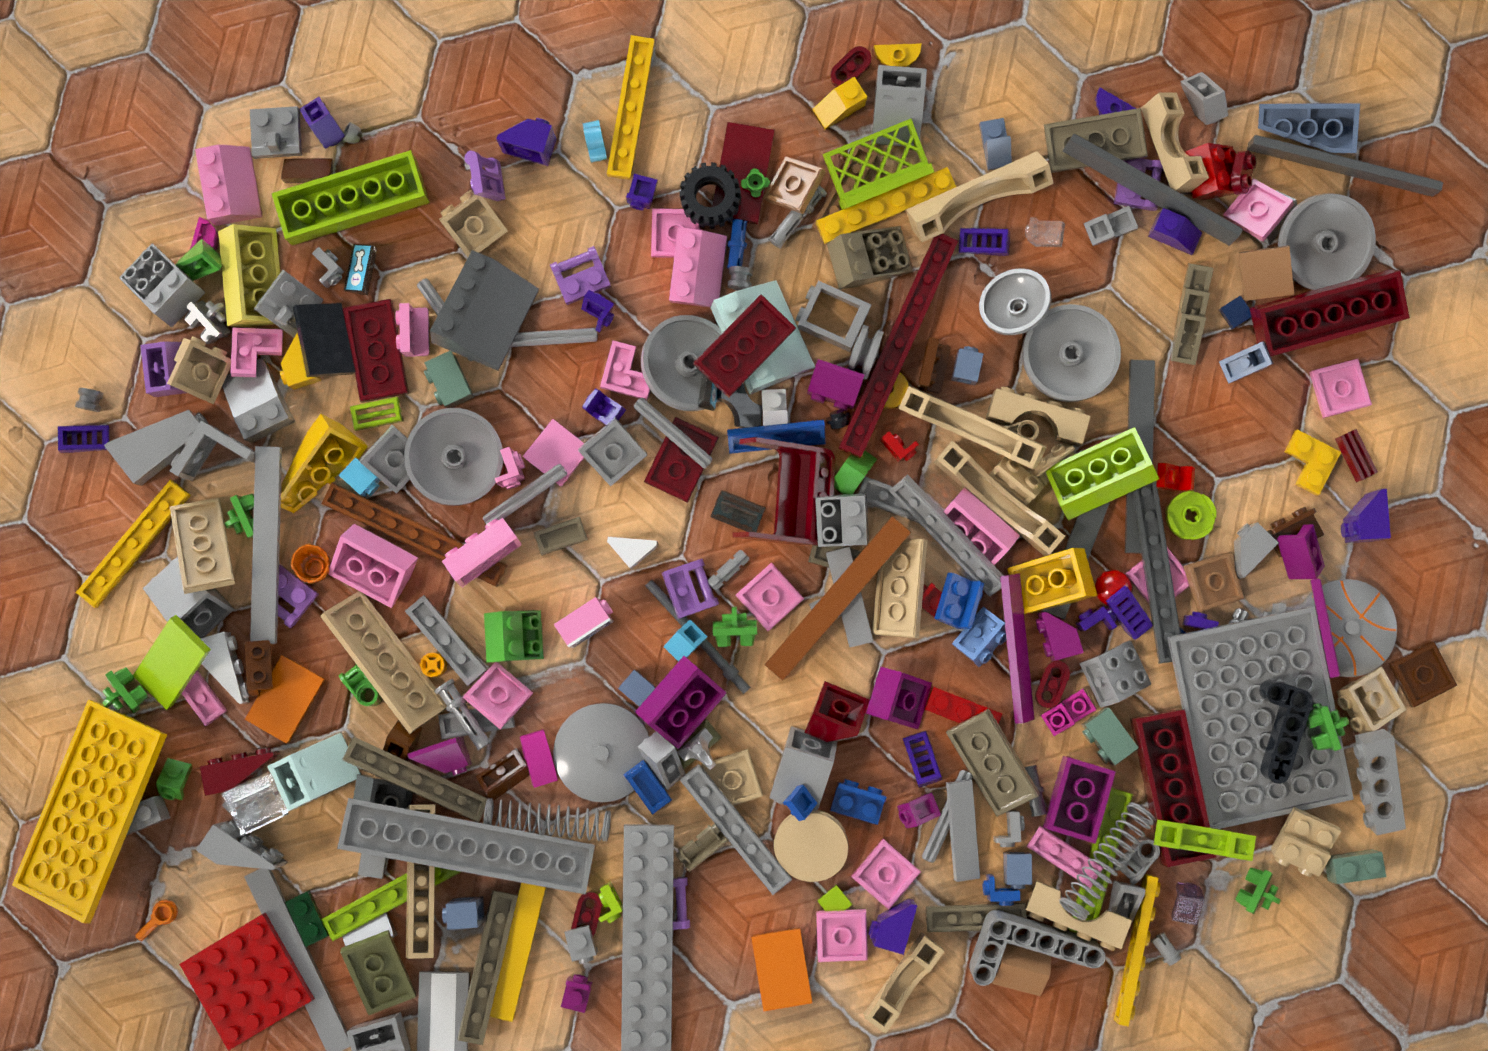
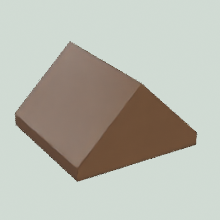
M1007 943L992 984L1041 996L1050 978L1051 956Z

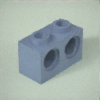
M483 896L453 898L446 904V908L442 910L443 923H447V930L478 928L485 921Z

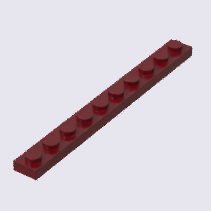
M943 233L933 237L838 449L858 458L862 457L958 240Z

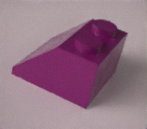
M818 359L807 394L811 395L810 399L819 403L828 401L834 403L833 407L839 410L847 411L848 408L853 410L864 374Z
M880 666L866 714L918 730L932 683Z

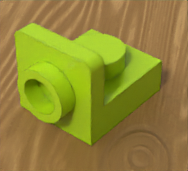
M610 881L600 888L599 898L605 908L608 906L610 908L609 911L600 915V922L607 920L608 923H611L620 918V912L623 911V904Z

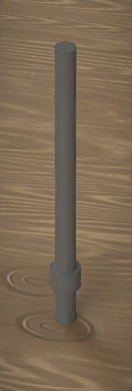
M653 580L645 585L681 626L689 621L687 617L677 618L671 599ZM707 639L699 645L724 672L722 675L728 681L731 680L743 694L751 688L738 674L739 670L733 664L730 665Z

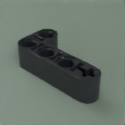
M1269 679L1261 684L1259 693L1264 700L1278 705L1279 709L1260 770L1265 778L1274 783L1281 784L1286 782L1291 774L1312 707L1313 698L1304 689ZM1274 686H1277L1278 694L1274 698H1271L1270 690ZM1300 693L1302 700L1298 705H1295L1294 697ZM1293 717L1294 725L1287 729L1286 722L1289 718ZM1286 741L1287 748L1280 753L1279 745L1281 742ZM1276 756L1279 757V758H1281L1282 761H1280V760H1278V759L1276 760V759H1275ZM1273 768H1274V769L1279 768L1278 772H1277V773H1276V772H1273V773H1272Z

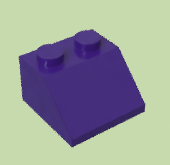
M536 118L535 120L526 119L498 134L496 140L504 154L549 166L557 139L552 125H549L550 123L544 119Z
M1387 489L1366 493L1344 517L1341 524V535L1345 538V543L1375 542L1391 538Z
M908 898L879 914L876 921L872 920L868 935H870L875 947L904 955L917 909V904L913 899Z

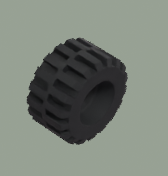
M711 162V166L701 163L700 168L696 166L691 168L692 172L690 174L686 173L684 176L685 180L680 185V200L686 217H689L694 224L697 222L702 228H705L706 225L710 229H715V225L723 227L726 221L730 223L733 220V215H737L741 204L739 182L737 178L735 179L734 173L731 170L728 172L724 165L717 167V163ZM706 185H716L723 189L725 198L717 206L705 207L698 203L696 199L698 191Z

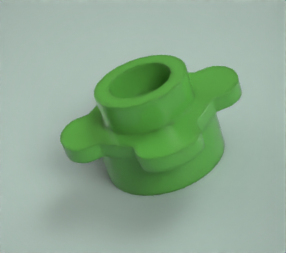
M752 169L746 179L741 181L742 188L748 189L755 198L759 197L761 191L770 185L769 178L764 177L758 169Z

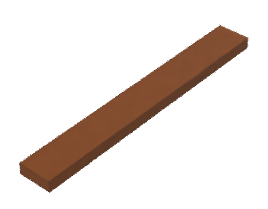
M333 482L321 503L441 561L446 559L445 554L455 547L459 549L464 546V544ZM499 561L477 578L497 587L508 565Z
M892 516L764 665L783 681L909 536L911 531Z

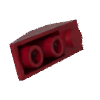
M270 747L256 750L255 756L247 757L245 752L231 755L232 760L223 762L222 757L207 760L208 765L200 766L205 796L236 790L279 756V751L271 752Z

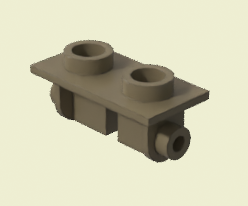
M716 824L708 825L705 830L696 836L698 839L696 842L691 840L678 849L679 852L676 856L683 862L689 872L728 842Z

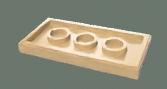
M220 498L170 506L184 594L234 585L235 580Z
M905 539L878 570L872 635L919 638L928 540Z

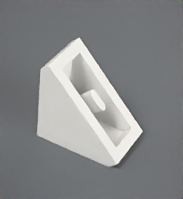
M608 537L607 539L610 546L630 569L634 568L658 546V542L655 540Z

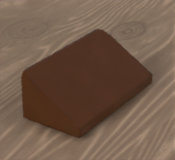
M284 159L281 180L284 183H306L332 175L333 159Z
M515 748L478 774L476 778L485 794L490 799L495 800L530 776L527 762L518 749Z

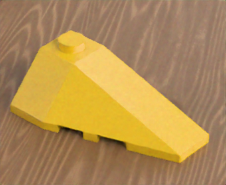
M320 413L306 433L281 484V508L295 513L317 495V491L323 486L336 480L335 477L355 457L359 459L367 449V444L341 423Z

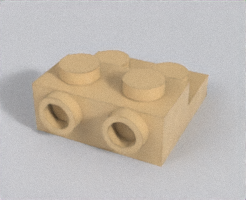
M472 190L460 197L462 202L456 207H453L451 204L440 212L442 217L439 218L467 258L472 250L479 253L508 232L486 200L481 196L475 195Z
M193 336L191 340L183 338L174 358L177 363L167 384L214 404L230 370L231 359L226 357L227 352L214 346L211 350L204 347L206 342Z
M1378 667L1376 670L1336 691L1339 696L1337 700L1339 706L1343 710H1347L1351 717L1350 725L1352 729L1360 734L1376 731L1406 711L1405 706L1382 667Z
M1293 807L1271 847L1273 856L1283 866L1288 867L1289 864L1297 866L1298 871L1305 876L1311 877L1315 874L1320 877L1331 857L1330 850L1341 833V829L1336 825Z

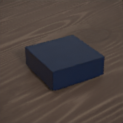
M1241 295L1219 309L1231 329L1251 318L1250 309Z

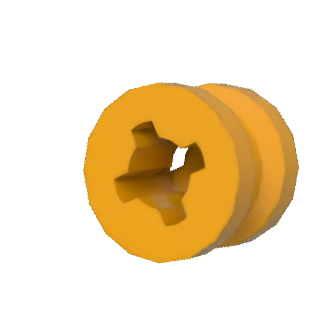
M427 653L421 659L420 668L426 676L439 677L447 670V661L439 653Z

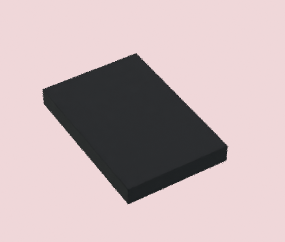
M342 303L295 305L293 311L306 377L354 374L355 368Z

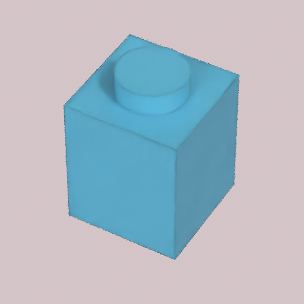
M356 457L339 474L347 484L363 497L371 496L380 486L378 483L381 480L361 464Z
M689 620L663 647L679 662L683 656L688 658L708 636Z

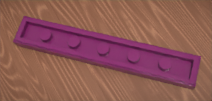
M1020 573L1004 575L1000 579L1015 724H1023L1035 720L1021 578Z

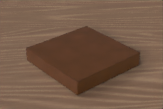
M1430 642L1388 663L1411 707H1416L1458 686L1435 642Z

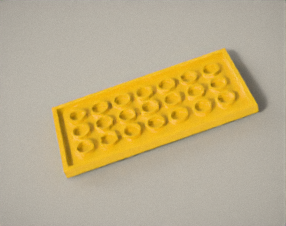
M88 700L12 885L74 919L90 924L167 734L112 708L104 707L103 704L97 701Z

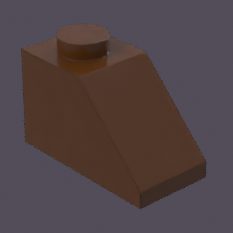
M398 720L388 734L383 750L405 761H409L408 754L414 751L419 741L422 727L409 734Z

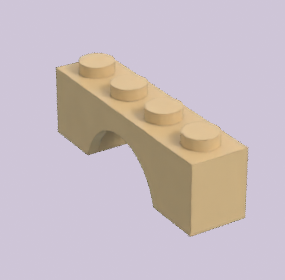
M1158 93L1141 107L1170 188L1179 193L1191 192L1209 177L1201 156L1191 157L1181 148L1178 131L1181 119L1185 113L1177 93Z
M1001 387V389H996L993 392L986 420L1006 426L1011 425L1019 416L1035 414L1043 417L1050 423L1054 431L1055 440L1077 447L1083 444L1090 416L1086 415L1084 410L1071 407L1070 410L1061 407V403L1050 400L1047 403L1038 401L1037 396L1031 394L1017 395L1014 394L1015 390L1007 387Z
M1036 881L1026 910L1030 911V917L1042 922L1044 918L1054 921L1052 926L1063 931H1067L1068 928L1078 931L1076 936L1091 941V938L1100 940V946L1114 951L1116 947L1122 949L1132 923L1131 919L1106 910L1101 916L1093 920L1076 919L1059 903L1061 898L1060 890Z
M921 932L863 1013L865 1019L886 1034L900 1015L913 989L932 970L945 952L943 948Z

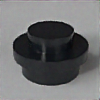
M843 409L835 410L826 419L827 424H830L831 429L843 428L850 423V413L844 412Z

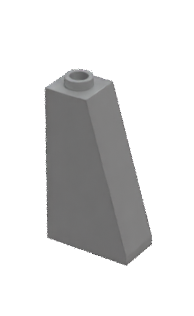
M187 410L107 442L104 446L134 484L142 486L169 465L178 453L181 454L186 446L184 442L187 436L192 432L194 433L201 421L208 424V421L200 412L196 414Z

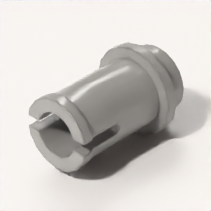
M1164 932L1151 940L1164 958V963L1171 966L1181 959L1180 951L1174 948Z

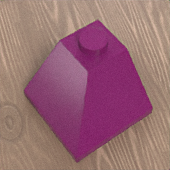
M463 736L408 754L411 760L443 773L452 771L453 776L467 771L466 766L472 764Z

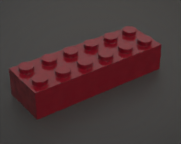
M1385 270L1250 307L1257 344L1264 341L1270 357L1410 318L1401 271Z
M1175 709L1130 718L1134 740L1139 747L1137 754L1149 810L1156 819V823L1153 825L1154 834L1156 832L1157 820L1210 828L1185 709ZM1159 846L1161 865L1166 867L1217 858L1214 854Z

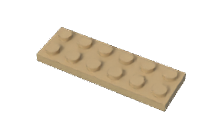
M358 591L323 612L320 617L409 734L446 710L447 705L441 696L434 692L436 687L423 674L420 666L364 593Z

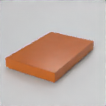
M281 655L272 671L273 688L261 690L260 696L257 697L244 720L288 744L326 679L288 657Z
M800 927L752 935L751 939L763 1012L811 1004L812 997Z

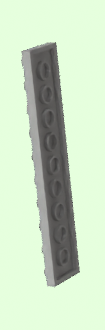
M348 798L337 846V849L580 894H586L595 848L594 844Z
M624 824L621 1051H672L674 825Z

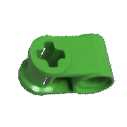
M357 664L345 674H339L342 683L351 691L361 705L373 707L382 702L383 698ZM368 689H372L375 693V697L371 702L365 699V693Z

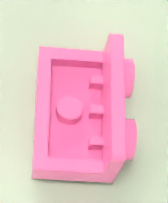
M400 303L399 311H396V324L400 325V335H396L397 349H400V352L405 357L429 356V310L427 308H413L409 303Z
M510 447L501 449L500 452L508 473L495 478V481L502 488L506 487L507 490L516 488L521 485L520 481L525 480L522 472L525 464L517 451L514 452Z

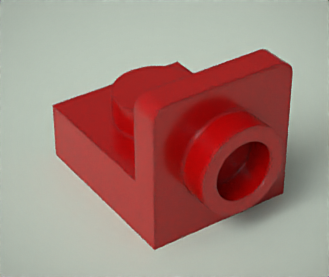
M889 431L880 439V442L898 463L903 458L907 462L918 453L915 450L919 445L917 441L904 449V442L896 433L892 435Z
M1158 463L1157 475L1159 480H1157L1156 487L1170 491L1194 490L1195 467Z
M931 582L928 586L924 584L922 609L935 618L942 592Z

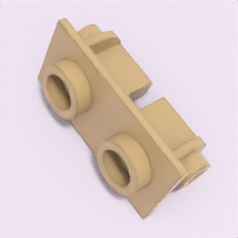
M1066 443L1058 444L1051 449L1048 455L1041 459L1037 469L1029 468L1027 471L1035 475L1045 486L1050 482L1045 471L1056 463L1075 455V448Z

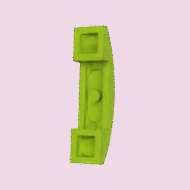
M1157 820L1154 845L1253 861L1256 836Z

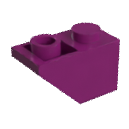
M1047 612L1038 614L1039 619H1036V625L1039 633H1043L1046 643H1043L1046 657H1050L1051 661H1056L1084 653L1076 628Z

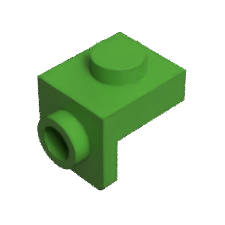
M167 758L156 782L158 793L168 800H182L184 797L183 788L192 771V765Z

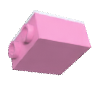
M595 597L555 623L554 626L567 646L574 648L613 623L614 621L610 616L613 611L606 600L600 601V599Z

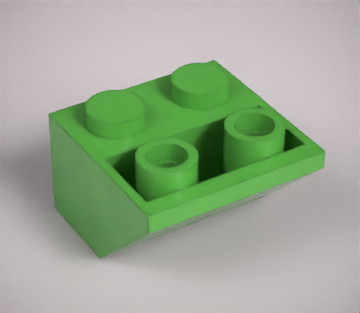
M541 610L484 613L487 662L544 659Z

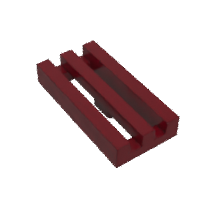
M1357 429L1335 438L1356 483L1378 473Z

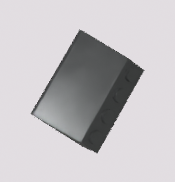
M472 250L430 329L431 342L499 371L539 292V288L495 259Z

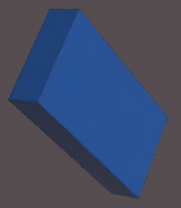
M644 760L623 774L652 815L672 801Z

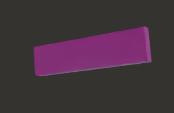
M1321 579L1310 580L1329 678L1339 677L1340 672Z

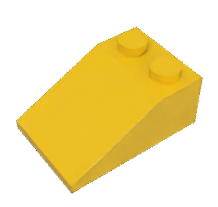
M1071 548L1007 568L1009 574L1020 573L1024 615L1097 596L1085 548Z

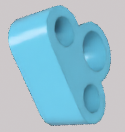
M599 120L583 123L591 163L606 160L607 155Z

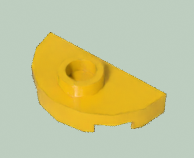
M922 43L874 45V52L876 58L884 65L910 67L919 57Z

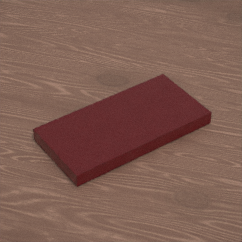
M727 122L720 166L724 165L728 172L731 170L734 173L735 179H738L741 192V204L737 215H733V220L739 219L758 225L764 189L761 191V195L755 198L748 189L742 188L741 181L746 179L752 169H758L764 177H767L775 130ZM719 186L715 188L712 207L719 205L725 198V192Z
M760 294L693 364L729 398L795 331L796 327Z
M386 299L343 308L360 402L364 403L409 394L402 353L396 346L398 330L392 300Z

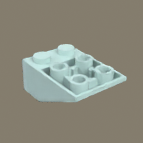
M342 732L267 766L288 811L297 809L357 779V774L361 775L358 767L342 760L348 748Z

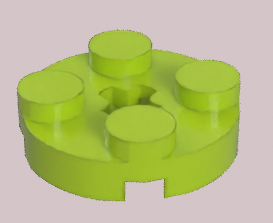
M1195 491L1183 492L1175 496L1165 509L1166 522L1169 529L1182 540L1202 538L1209 534L1214 527L1216 508L1211 499L1204 494ZM1188 509L1191 512L1195 511L1197 513L1194 517L1195 522L1186 520L1185 516Z

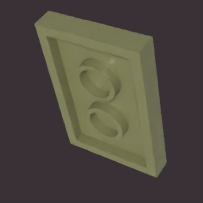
M389 930L341 948L340 953L368 1015L416 997L415 989Z

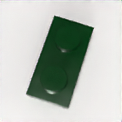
M310 890L285 902L305 947L329 936Z

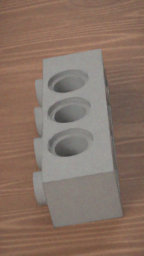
M1385 729L1355 735L1356 744L1353 746V750L1359 762V767L1356 771L1358 779L1362 784L1360 799L1365 806V813H1363L1365 826L1370 828L1376 835L1406 829L1394 737ZM1378 756V759L1372 763V760ZM1381 779V782L1375 786L1376 782ZM1384 802L1383 806L1381 808H1378L1379 805Z

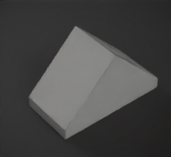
M1114 880L1108 910L1127 917L1133 922L1145 895V889L1138 885Z

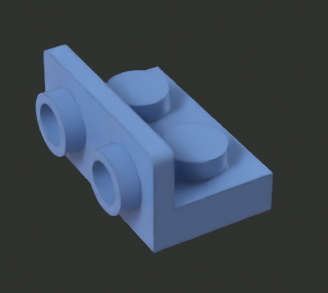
M983 606L976 614V620L972 628L964 629L952 644L971 659L975 665L980 667L991 659L996 647L1002 645L1007 640L1005 622Z

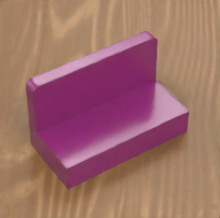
M1303 525L1297 535H1280L1277 541L1288 578L1317 579L1325 564L1314 525Z

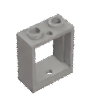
M818 280L816 287L811 285L806 295V299L809 300L806 308L801 307L797 314L796 321H799L798 329L850 352L867 317L871 304ZM820 292L858 308L845 339L807 322Z

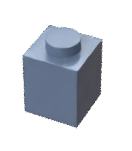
M969 346L959 349L951 381L975 386L978 382L984 353H979L977 348Z
M633 670L618 689L640 707L656 687L638 671Z
M1003 852L1004 883L1010 885L1011 889H1025V885H1032V854L1029 852Z

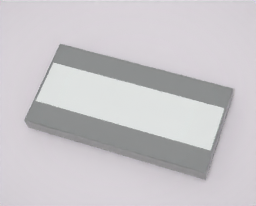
M419 972L417 1051H468V1042L458 1041L457 1037L470 987V972Z

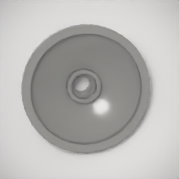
M1029 269L1008 270L992 279L983 290L979 302L980 315L984 323L996 333L1003 335L1025 333L1036 327L1048 313L1051 305V291L1046 280L1035 271Z

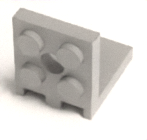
M201 421L194 433L192 432L187 436L184 442L186 446L181 454L178 453L173 458L170 472L193 482L217 442L255 463V451L216 427Z

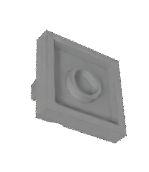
M297 106L250 109L251 150L254 159L302 156L300 110Z
M282 270L254 309L289 335L295 337L298 331L293 307L303 304H321L324 299Z
M616 418L612 419L578 448L581 455L610 486L647 456V452Z
M391 425L359 461L397 494L410 480L404 462V451L408 438L395 426Z

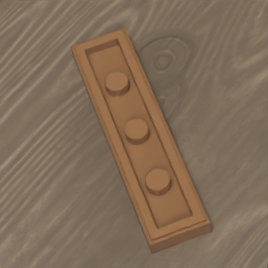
M858 145L855 147L852 156L864 161L869 149ZM872 151L867 163L873 165L878 157V153ZM850 160L846 172L858 177L862 164ZM865 167L861 179H866L871 168ZM845 175L841 182L844 193L851 191L856 180ZM835 185L816 220L842 210ZM814 222L812 228L819 231Z

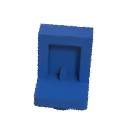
M986 874V880L982 882L983 895H987V899L990 902H999L1001 906L1014 905V901H1020V890L1011 888L995 889L994 876Z

